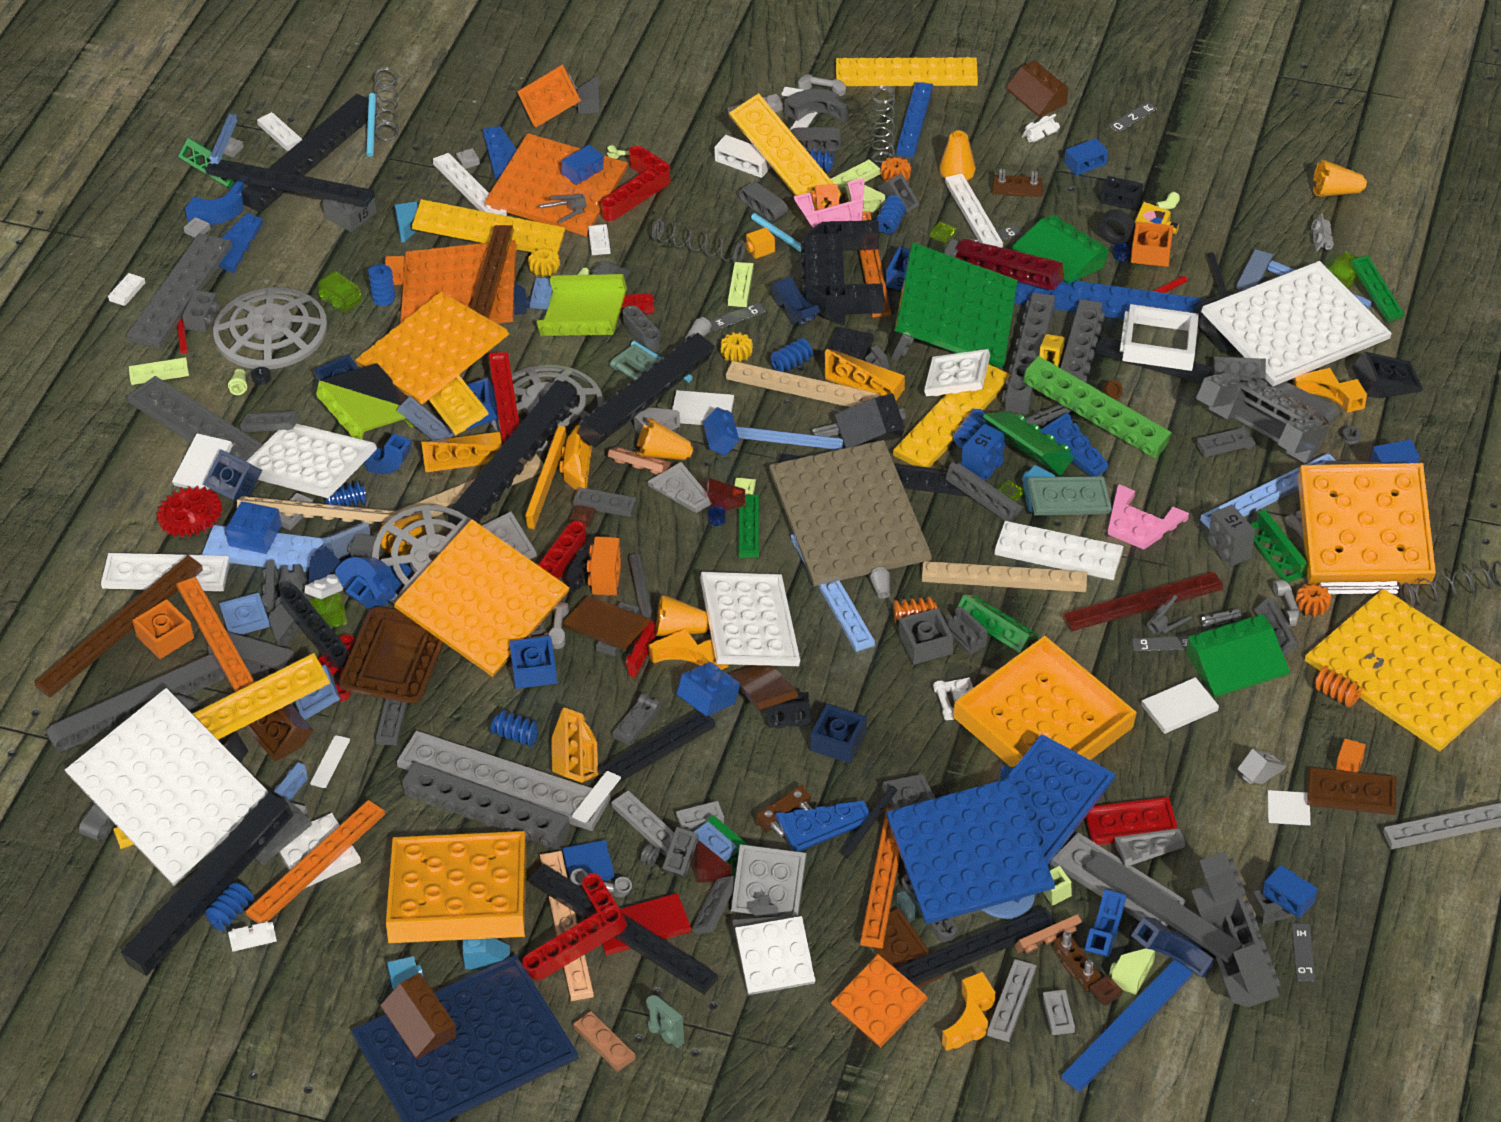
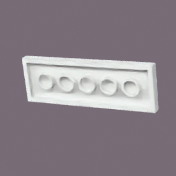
M1005 521L995 548V555L1063 570L1086 571L1087 575L1114 580L1124 546Z
M108 553L101 581L102 589L146 590L187 555ZM189 555L203 566V571L196 576L203 591H224L230 564L229 556Z

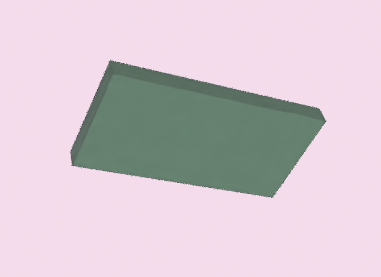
M1104 476L1029 477L1027 480L1034 515L1110 514L1112 512Z

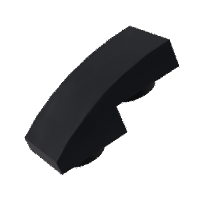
M584 550L575 558L568 572L567 586L570 587L568 592L570 595L579 590L584 584L583 574L587 573V562L590 560L589 553Z

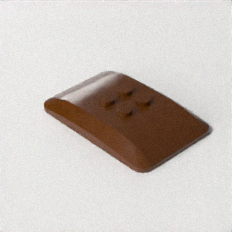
M373 607L368 611L340 677L339 685L343 690L416 703L422 699L444 642L399 610Z

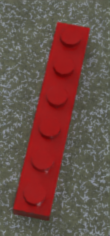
M508 352L488 354L502 446L520 425Z

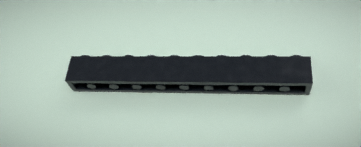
M359 94L353 96L268 169L305 176L368 121L369 99ZM250 184L242 190L243 203L245 206L261 213L276 199L281 197L286 190Z
M696 333L693 337H687L681 346L678 344L672 353H666L659 363L655 362L647 372L643 371L637 380H631L625 389L621 388L618 390L613 398L609 397L604 402L603 406H597L590 416H584L579 422L580 428L577 434L596 448L710 358L715 346L699 333Z
M557 379L451 509L464 514L479 524L481 518L484 515H488L494 502L500 500L503 491L512 485L516 475L522 473L525 464L534 458L538 448L544 446L547 437L554 434L560 421L563 422L566 419L569 410L575 408L578 403L577 389ZM448 514V522L457 526L462 521L460 518Z
M270 792L259 800L254 809L243 818L242 822L215 848L207 860L201 863L195 873L156 912L148 924L141 928L136 937L125 946L121 954L127 965L146 977L200 919L206 909L211 907L212 903L222 895L224 890L229 887L294 816L287 802Z

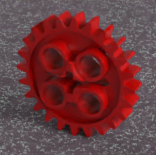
M188 486L186 491L180 488V493L174 491V496H166L168 501H161L162 506L158 507L159 512H157L159 525L163 531L166 530L167 535L172 533L173 537H176L180 534V537L183 538L185 534H188V537L191 538L192 533L198 536L201 530L207 532L206 527L213 528L212 522H218L217 517L222 516L220 511H223L220 498L217 493H213L212 489L207 491L205 486L201 490L199 486H196L194 489Z

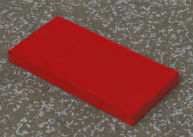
M1169 797L1096 805L1085 817L1090 840L1097 845L1115 843V837L1178 829Z
M678 893L620 909L623 915L663 940L691 932V926ZM614 937L601 944L605 956L631 949Z

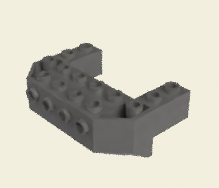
M1234 371L1204 378L1196 399L1208 405L1209 410L1227 420L1235 418L1278 442L1277 445L1287 450L1286 453L1305 464L1319 451L1330 426L1323 416L1316 412L1315 408L1300 404V400L1284 395V392L1278 388H1271L1262 379H1253Z
M1224 851L1199 860L1208 883L1206 886L1192 890L1201 918L1242 943V949L1234 951V957L1228 963L1216 956L1232 1003L1251 1007L1279 997L1277 987L1281 985L1249 900H1243L1242 896H1245L1246 892L1233 858L1228 860Z

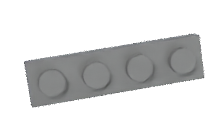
M627 791L613 800L612 808L653 846L659 848L660 852L666 857L674 832L631 792Z
M1014 960L989 1025L987 1036L1010 1042L1037 965Z

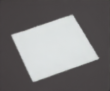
M1268 790L1269 823L1310 825V806L1307 805V793Z

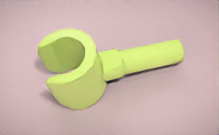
M613 145L607 148L609 150L607 155L610 158L617 159L619 156L629 155V151L617 150Z

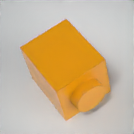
M766 227L746 234L747 242L745 243V248L755 259L775 252V238Z

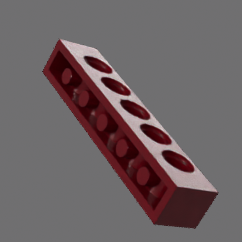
M964 238L955 248L958 250L955 258L1016 279L1018 282L1054 290L1064 279L1063 262Z

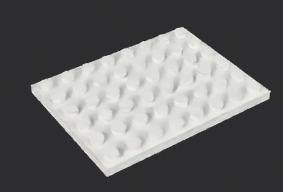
M1320 261L1205 305L1201 311L1245 358L1266 359L1265 379L1272 387L1388 340L1392 334Z
M167 688L65 769L68 776L174 887L197 869L202 862L206 861L215 848L228 837L229 833L242 822L243 818L254 809L259 800L268 793L253 775Z

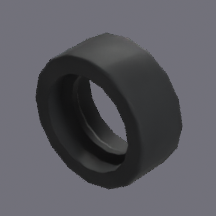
M1112 209L1107 211L1099 221L1098 231L1107 242L1113 245H1124L1134 234L1135 223L1127 213L1122 210ZM1109 221L1120 225L1125 233L1114 230L1110 226Z

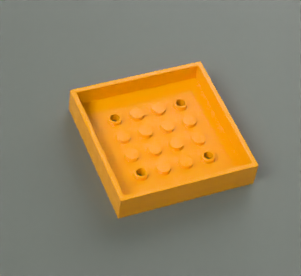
M1423 463L1301 465L1298 473L1305 559L1308 562L1307 581L1309 586L1312 582L1316 586H1318L1319 582L1398 581L1400 584L1405 582L1418 584L1422 578H1426L1432 583L1436 572ZM1397 548H1402L1403 551H1398ZM1335 549H1340L1342 552H1336ZM1426 580L1420 582V584H1430Z
M1043 636L956 700L953 718L1010 767H1015L1041 734L1092 760L1134 727L1137 712L1049 638Z
M525 831L393 837L386 915L388 943L525 937L527 863Z

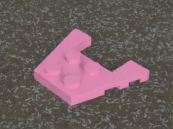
M862 178L848 182L852 201L815 211L810 192L794 196V200L813 228L822 221H860L863 214L865 180Z
M1119 484L1112 509L1108 535L1144 550L1161 539L1164 533L1174 530L1179 523L1186 522L1189 519V513L1172 507L1166 517L1160 519L1152 514L1129 506V503L1135 496V491Z

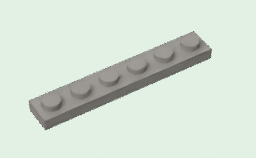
M1501 803L1384 827L1383 833L1390 848L1396 849L1501 827Z

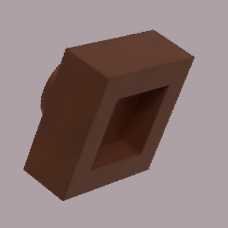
M576 504L570 517V523L581 521L585 524V527L590 528L596 514L595 508Z
M1106 975L1090 986V992L1104 1006L1120 997L1123 991L1109 975Z

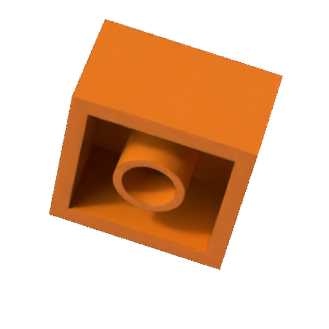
M1136 221L1131 263L1169 267L1174 225Z
M595 537L594 545H590V557L592 559L587 562V572H591L588 577V586H592L593 595L617 596L621 571L620 538Z
M167 599L132 620L136 637L159 659L194 639L191 622Z

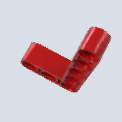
M641 146L631 147L629 149V165L640 175L601 200L602 218L605 221H614L669 185L671 182L670 165Z
M581 521L571 522L538 566L559 580L587 542L585 524Z
M588 874L582 881L583 888L596 908L597 913L524 957L523 966L533 980L540 981L625 930L627 926L626 919L598 874Z

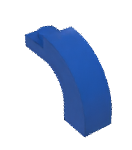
M237 181L230 191L219 199L205 200L193 197L185 207L187 221L190 222L196 217L210 225H214L235 218L244 210L242 202V190L245 189L244 183Z
M393 433L385 444L384 449L377 448L363 463L367 466V471L376 474H390L398 470L410 453L411 440Z
M348 558L335 569L342 587H349L355 578L360 576L367 581L376 600H392L396 596L388 579L392 572L383 561L377 558Z
M399 564L402 572L408 577L412 569L406 564ZM388 566L392 572L388 579L398 595L402 590L400 587L402 582L397 577L393 566ZM357 576L345 591L351 598L369 609L382 607L391 602L390 600H376L367 581L360 576Z
M1104 890L1095 925L1089 931L1085 946L1086 952L1104 957L1110 956L1121 925V917L1127 895Z

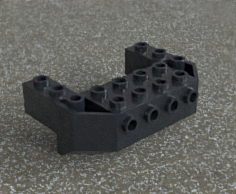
M878 220L822 221L804 234V242H801V253H804V255H801V266H805L802 268V279H805L802 280V291L806 292V301L812 305H818L821 315L841 326L845 325V314L883 313V284H845L843 250L879 249Z

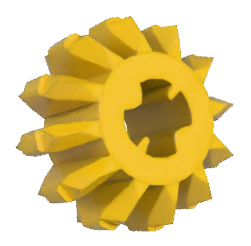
M546 247L544 249L537 248V251H532L528 259L530 271L535 273V276L542 275L544 277L548 275L551 277L552 273H557L560 266L558 253L554 252L553 248L546 249Z
M733 332L732 335L726 334L725 338L722 339L721 353L726 361L731 360L741 363V360L747 361L748 357L752 355L753 343L748 338V335H742L741 332L738 334Z

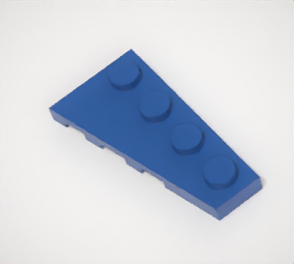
M501 126L483 129L495 180L500 178L517 151Z
M246 213L222 237V239L231 240L233 246L218 267L232 273L236 272L237 265L243 260V254L245 251H248L251 240L255 239L263 225L262 218Z
M1068 413L1042 428V434L1046 435V433H1049L1056 439L1055 442L1057 444L1064 443L1071 449L1070 453L1074 457L1072 463L1089 476L1097 477L1108 470L1107 461L1096 448L1091 446L1090 440L1087 436H1083L1079 426L1071 421V416Z
M863 800L836 804V806L816 807V809L811 810L801 809L790 813L781 812L776 813L775 817L791 850L801 852L861 827L870 812Z

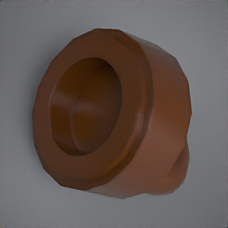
M1110 380L1104 384L1102 392L1113 399H1118L1122 395L1123 388L1117 380Z

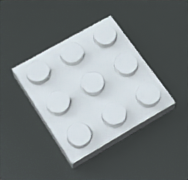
M989 350L932 357L924 389L926 396H939L948 393L956 394L963 391L982 389L990 358Z
M332 813L312 821V825L279 852L289 871L340 826ZM351 845L307 887L361 863L354 847Z
M802 916L735 928L748 995L815 984Z

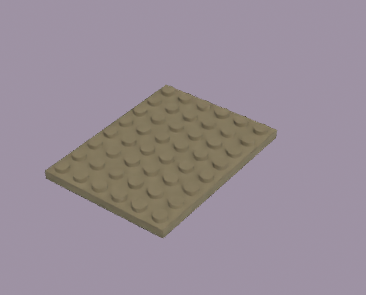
M884 440L769 465L771 476L813 586L871 574V571L877 567H885L889 570L931 560V552Z

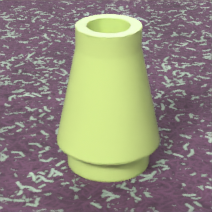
M236 369L228 383V388L234 395H241L247 390L246 373L242 369Z

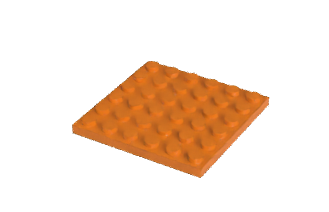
M527 133L486 198L485 206L489 205L496 210L503 209L507 213L536 222L565 227L567 231L588 236V226H593L601 214V200L614 192L628 168V163L604 156L603 170L575 185L562 174V160L579 151L580 148ZM580 193L586 199V208L582 209L583 213L577 214L562 223H558V221L574 212V210L569 209L568 204L539 208L541 204L568 200L551 199L552 195H574Z
M511 240L489 317L490 320L497 324L514 322L516 240ZM489 242L407 251L405 254V276L400 324L440 292L471 308Z

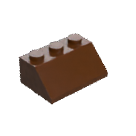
M1036 60L1022 66L1006 87L1010 94L1038 117L1067 105L1068 87Z
M291 703L245 726L274 761H278L303 747L313 732L311 726Z
M421 973L401 982L381 1004V1009L416 1060L456 1038V1024Z

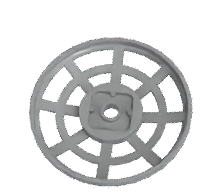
M280 287L263 288L240 295L229 302L219 312L214 321L213 337L217 349L229 361L251 369L257 367L277 369L300 362L316 351L326 336L327 319L324 309L319 302L304 292ZM278 294H289V295H294V296H297V297H300V298L294 299V298H292V297H288V296H285V295H278ZM251 297H255V298H252V299H250V300H248V301H246V302H243L244 300H247V299H249V298H251ZM266 299V304L257 307L251 305V303ZM274 299H283L289 302L282 306L274 304ZM309 301L317 307L321 319L309 317L307 309L302 303ZM297 306L303 316L291 315L289 310ZM232 307H238L233 312L230 321L219 324L223 316ZM241 310L249 311L246 318L236 319ZM292 322H302L301 327L296 333L290 330ZM309 323L320 325L317 335L308 345L300 339L306 332ZM246 324L248 331L243 336H240L235 326ZM230 328L231 335L237 341L230 349L224 345L219 336V331ZM284 335L288 337V339L281 342L272 343V340ZM253 336L264 340V344L253 343L248 340ZM292 343H295L301 349L289 356L272 359V350L286 347ZM242 346L255 350H264V360L246 358L236 354V352Z
M537 365L512 373V380L526 374L529 375L513 384L514 393L522 395V402L516 404L517 411L523 409L527 415L557 379L562 382L564 380L568 381L577 389V395L580 396L579 406L570 409L569 412L573 414L563 422L560 421L557 427H565L578 419L579 416L583 418L586 415H591L584 411L586 395L597 394V406L601 407L604 404L598 385L589 376L573 368L560 365ZM539 371H559V372H562V373L559 374V373H552V372H543V373H536V372H539ZM571 374L589 383L593 388H582L577 381L568 376ZM539 377H556L553 382H541ZM528 380H532L534 384L527 389L517 388ZM519 418V424H521L523 420ZM498 421L490 422L493 430L500 432ZM553 440L546 441L544 446L538 448L537 451H549Z
M424 505L412 507L398 513L382 527L374 542L372 557L379 559L380 544L387 531L396 535L391 557L381 559V561L387 566H393L397 577L405 585L401 592L390 600L393 604L433 562L430 560L429 555H439L471 520L469 517L447 507ZM422 511L424 520L414 522L403 530L392 525L405 515ZM430 511L448 513L460 518L462 521L456 526L444 520L432 519ZM425 525L427 535L417 539L409 534L413 529ZM434 525L444 526L452 531L446 537L435 534ZM402 540L412 545L409 555L398 556V549ZM410 563L411 568L415 572L410 580L402 572L399 564Z

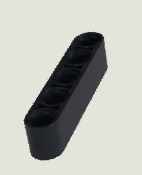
M295 585L284 586L280 591L284 609L332 667L337 669L345 667L348 661L345 644Z

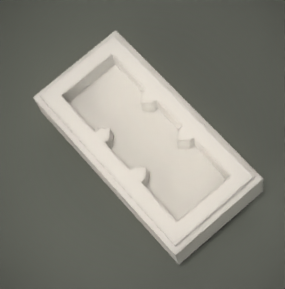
M607 224L588 226L592 255L610 254Z
M128 273L108 295L109 301L125 306L145 284V278Z

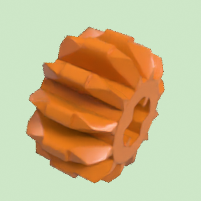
M893 156L892 159L887 158L886 161L882 162L880 175L884 181L900 173L903 174L906 181L909 180L911 167L907 159L902 160V157L895 158Z
M1312 582L1310 586L1304 584L1302 588H1299L1295 601L1300 612H1305L1306 616L1308 614H1312L1313 617L1317 614L1323 616L1330 608L1331 594H1329L1328 588H1322L1321 584L1316 586Z

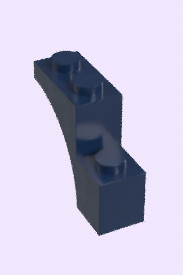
M793 277L775 282L770 286L778 307L785 306L792 325L796 323L799 326L815 319V315L820 312L818 305H812L805 300L798 290Z
M1143 917L1131 935L1147 949L1173 958L1202 978L1206 977L1217 960L1198 943L1181 932L1171 931L1156 918Z

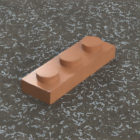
M618 446L609 449L608 457L614 458V461L624 464L627 462L632 464L634 468L650 469V472L654 474H661L668 470L671 463L658 458L641 457L634 451Z
M1077 914L1020 939L1014 947L1018 954L1024 951L1026 954H1029L1039 948L1037 945L1044 942L1046 945H1049L1058 936L1064 934V932L1066 933V931L1071 934L1077 932V927L1082 921Z
M592 1011L573 1023L574 1030L617 1072L635 1060V1053Z

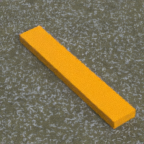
M562 426L557 427L526 512V523L530 529H535L562 455V447L565 446L567 441L566 428Z

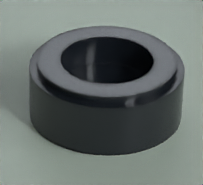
M257 367L251 373L252 381L257 385L267 384L271 380V372L267 367Z

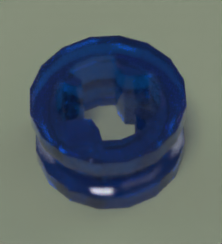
M1119 243L1114 246L1113 257L1116 260L1126 261L1129 259L1130 247L1127 244Z
M714 506L708 510L709 524L721 526L725 523L726 511L724 508Z

